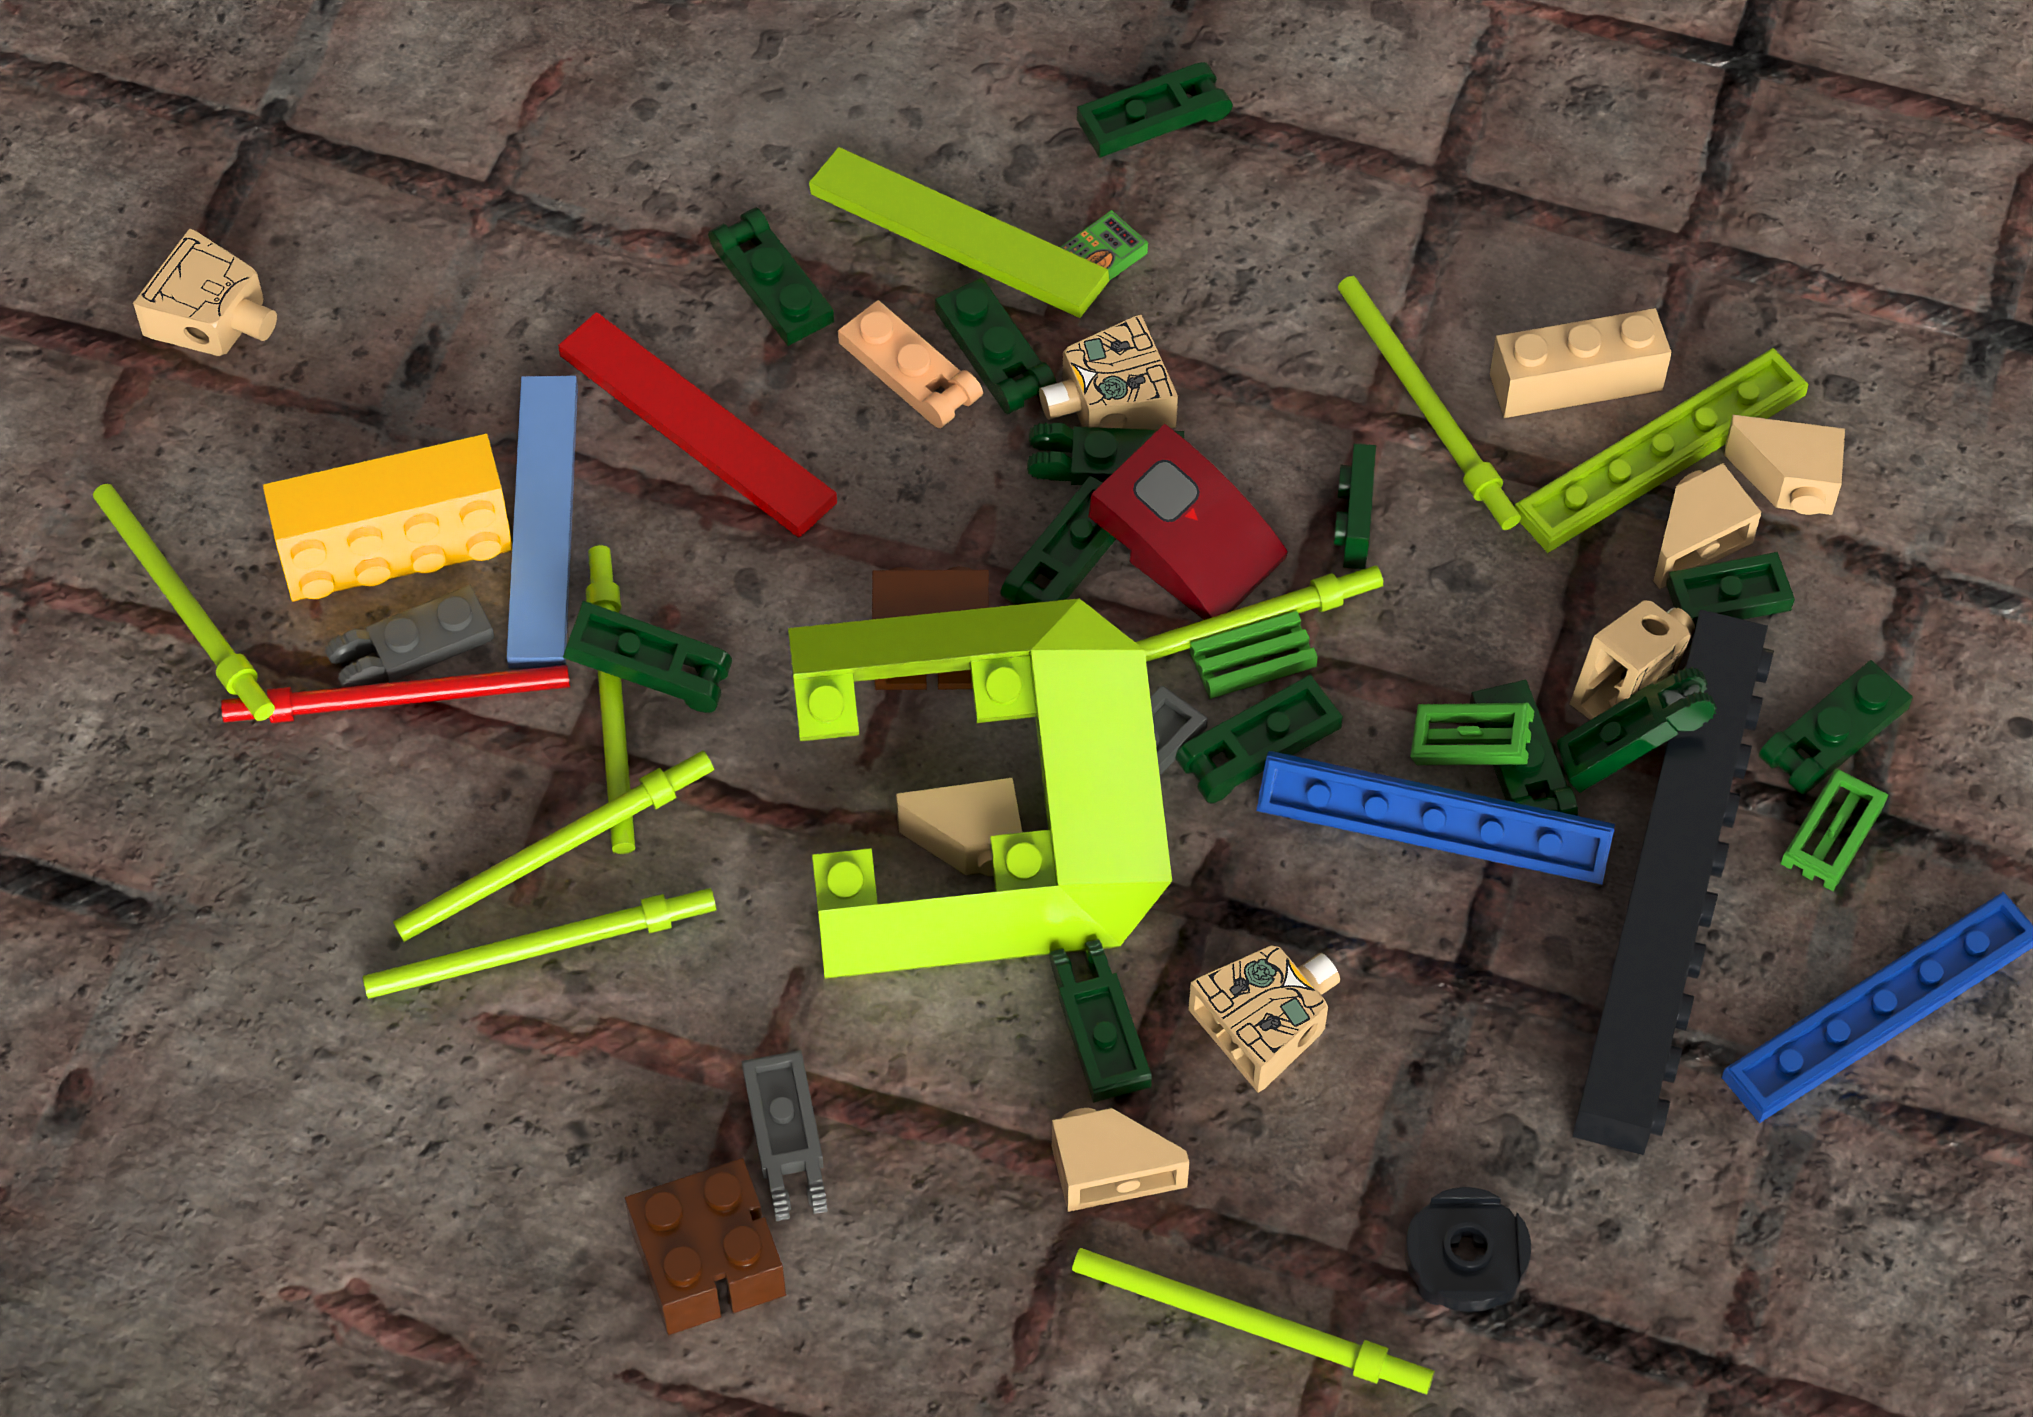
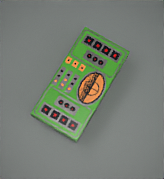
M1111 210L1060 248L1108 269L1110 281L1147 254L1148 242Z

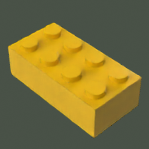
M488 434L263 484L274 538L292 602L306 598L320 599L330 595L332 592L362 585L376 586L386 582L388 579L414 573H432L444 566L470 560H489L498 554L512 551V541L502 488Z

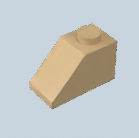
M1733 415L1725 444L1724 456L1776 508L1795 510L1806 515L1817 513L1832 515L1842 484L1845 429Z
M1724 463L1706 472L1701 470L1694 471L1685 476L1676 486L1653 580L1659 589L1666 586L1669 572L1712 564L1753 543L1761 511Z
M1013 778L896 794L899 833L965 875L981 873L987 876H994L990 836L1023 832Z
M1079 1108L1066 1113L1061 1119L1052 1120V1150L1068 1212L1187 1188L1189 1172L1187 1151L1113 1108L1100 1111L1092 1108Z

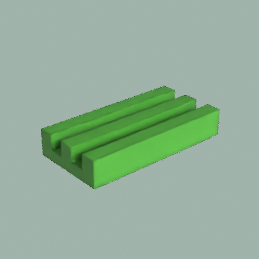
M1297 611L1190 643V655L1209 699L1317 667L1318 656L1314 647L1310 648L1309 636L1306 629L1302 630L1301 618ZM1295 648L1297 651L1290 655L1214 677L1213 675L1214 672L1241 664L1248 666L1264 660V657Z
M1529 703L1418 704L1410 757L1416 765H1527L1529 754L1525 748L1526 743H1530L1531 731L1528 725L1529 722H1533L1534 710ZM1514 722L1513 728L1459 726L1458 728L1429 729V723ZM1493 743H1511V744H1505V745H1426V744H1493Z
M1836 768L1784 853L1781 865L1789 869L1796 865L1803 869L1802 876L1810 880L1817 876L1825 880L1823 887L1834 891L1882 811L1888 794ZM1843 787L1849 790V795L1813 855L1805 853L1803 851L1804 847L1839 789ZM1861 798L1870 801L1833 865L1825 863V858Z

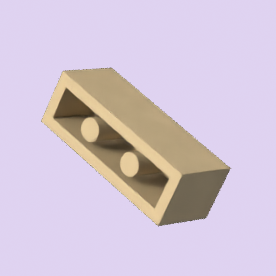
M1654 308L1497 335L1490 377L1503 417L1509 418L1663 391L1671 349L1657 310Z

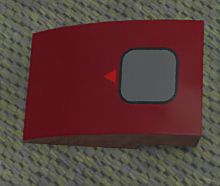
M1166 424L1161 426L1091 495L1088 517L1131 550L1129 559L1131 564L1203 620L1234 611L1287 558V549L1251 503L1208 459Z

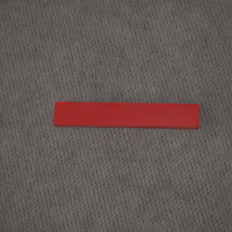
M598 312L593 314L558 345L560 357L798 538L837 504V493Z

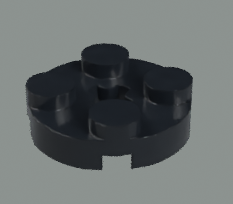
M1452 1188L1442 1191L1431 1198L1430 1204L1422 1208L1419 1214L1418 1212L1415 1214L1407 1232L1405 1261L1409 1274L1418 1285L1419 1294L1425 1301L1434 1305H1443L1452 1310L1477 1312L1506 1304L1513 1299L1517 1288L1526 1276L1531 1256V1239L1524 1220L1517 1212L1516 1216H1514L1509 1208L1500 1204V1197L1490 1191L1479 1188ZM1468 1237L1472 1238L1474 1247L1484 1248L1485 1255L1476 1256L1475 1261H1464L1460 1256L1455 1255L1451 1248L1459 1247L1461 1238Z

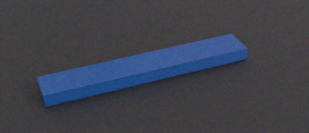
M1269 751L1267 754L1256 811L1601 885L1603 884L1615 828L1614 823Z
M2003 891L1726 1067L1722 1079L1754 1118L1761 1123L2032 949L2033 924Z

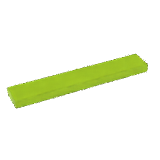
M838 147L809 181L811 195L1078 318L1083 316L1109 282L1108 269L843 148Z
M1772 348L1517 502L1514 507L1521 516L1520 523L1542 548L1549 553L1724 446L1733 415L1768 419L1806 396L1809 384Z

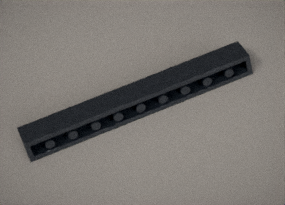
M1700 610L1686 668L1693 667L1703 671L1708 683L1706 685L1707 690L1704 693L1707 692L1708 695H1712L1717 707L1715 709L1716 714L1713 715V719H1710L1708 723L1704 722L1703 726L1697 730L1678 731V735L1667 742L1572 1137L1644 1155L1650 1134L1658 1136L1663 1134L1670 1101L1659 1098L1663 1081L1674 1083L1681 1058L1682 1048L1671 1045L1675 1028L1686 1031L1693 1006L1694 996L1683 992L1687 977L1698 979L1704 958L1706 944L1695 942L1699 926L1710 928L1718 894L1707 891L1710 875L1722 877L1727 858L1729 843L1719 841L1722 826L1733 828L1741 794L1730 792L1733 777L1744 780L1752 746L1743 744L1741 741L1744 729L1755 731L1763 697L1752 694L1755 681L1766 684L1774 650L1763 648L1768 625L1705 610Z

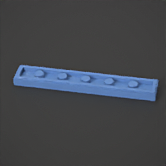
M521 376L507 639L508 668H541L566 665V659L563 658L567 646L578 398L576 376Z

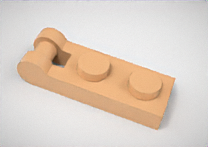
M879 300L838 330L840 345L937 428H942L954 419V411L961 405L970 406L983 395L980 383L970 372L966 370L960 371ZM940 386L945 389L941 394L934 392Z

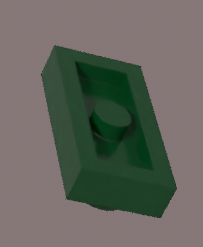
M1354 443L1351 465H1340L1337 498L1348 499L1347 512L1337 511L1334 545L1345 546L1343 568L1366 569L1376 445Z
M1778 552L1669 572L1666 582L1674 608H1680L1688 613L1694 622L1695 628L1700 610L1744 620L1791 611L1795 600Z

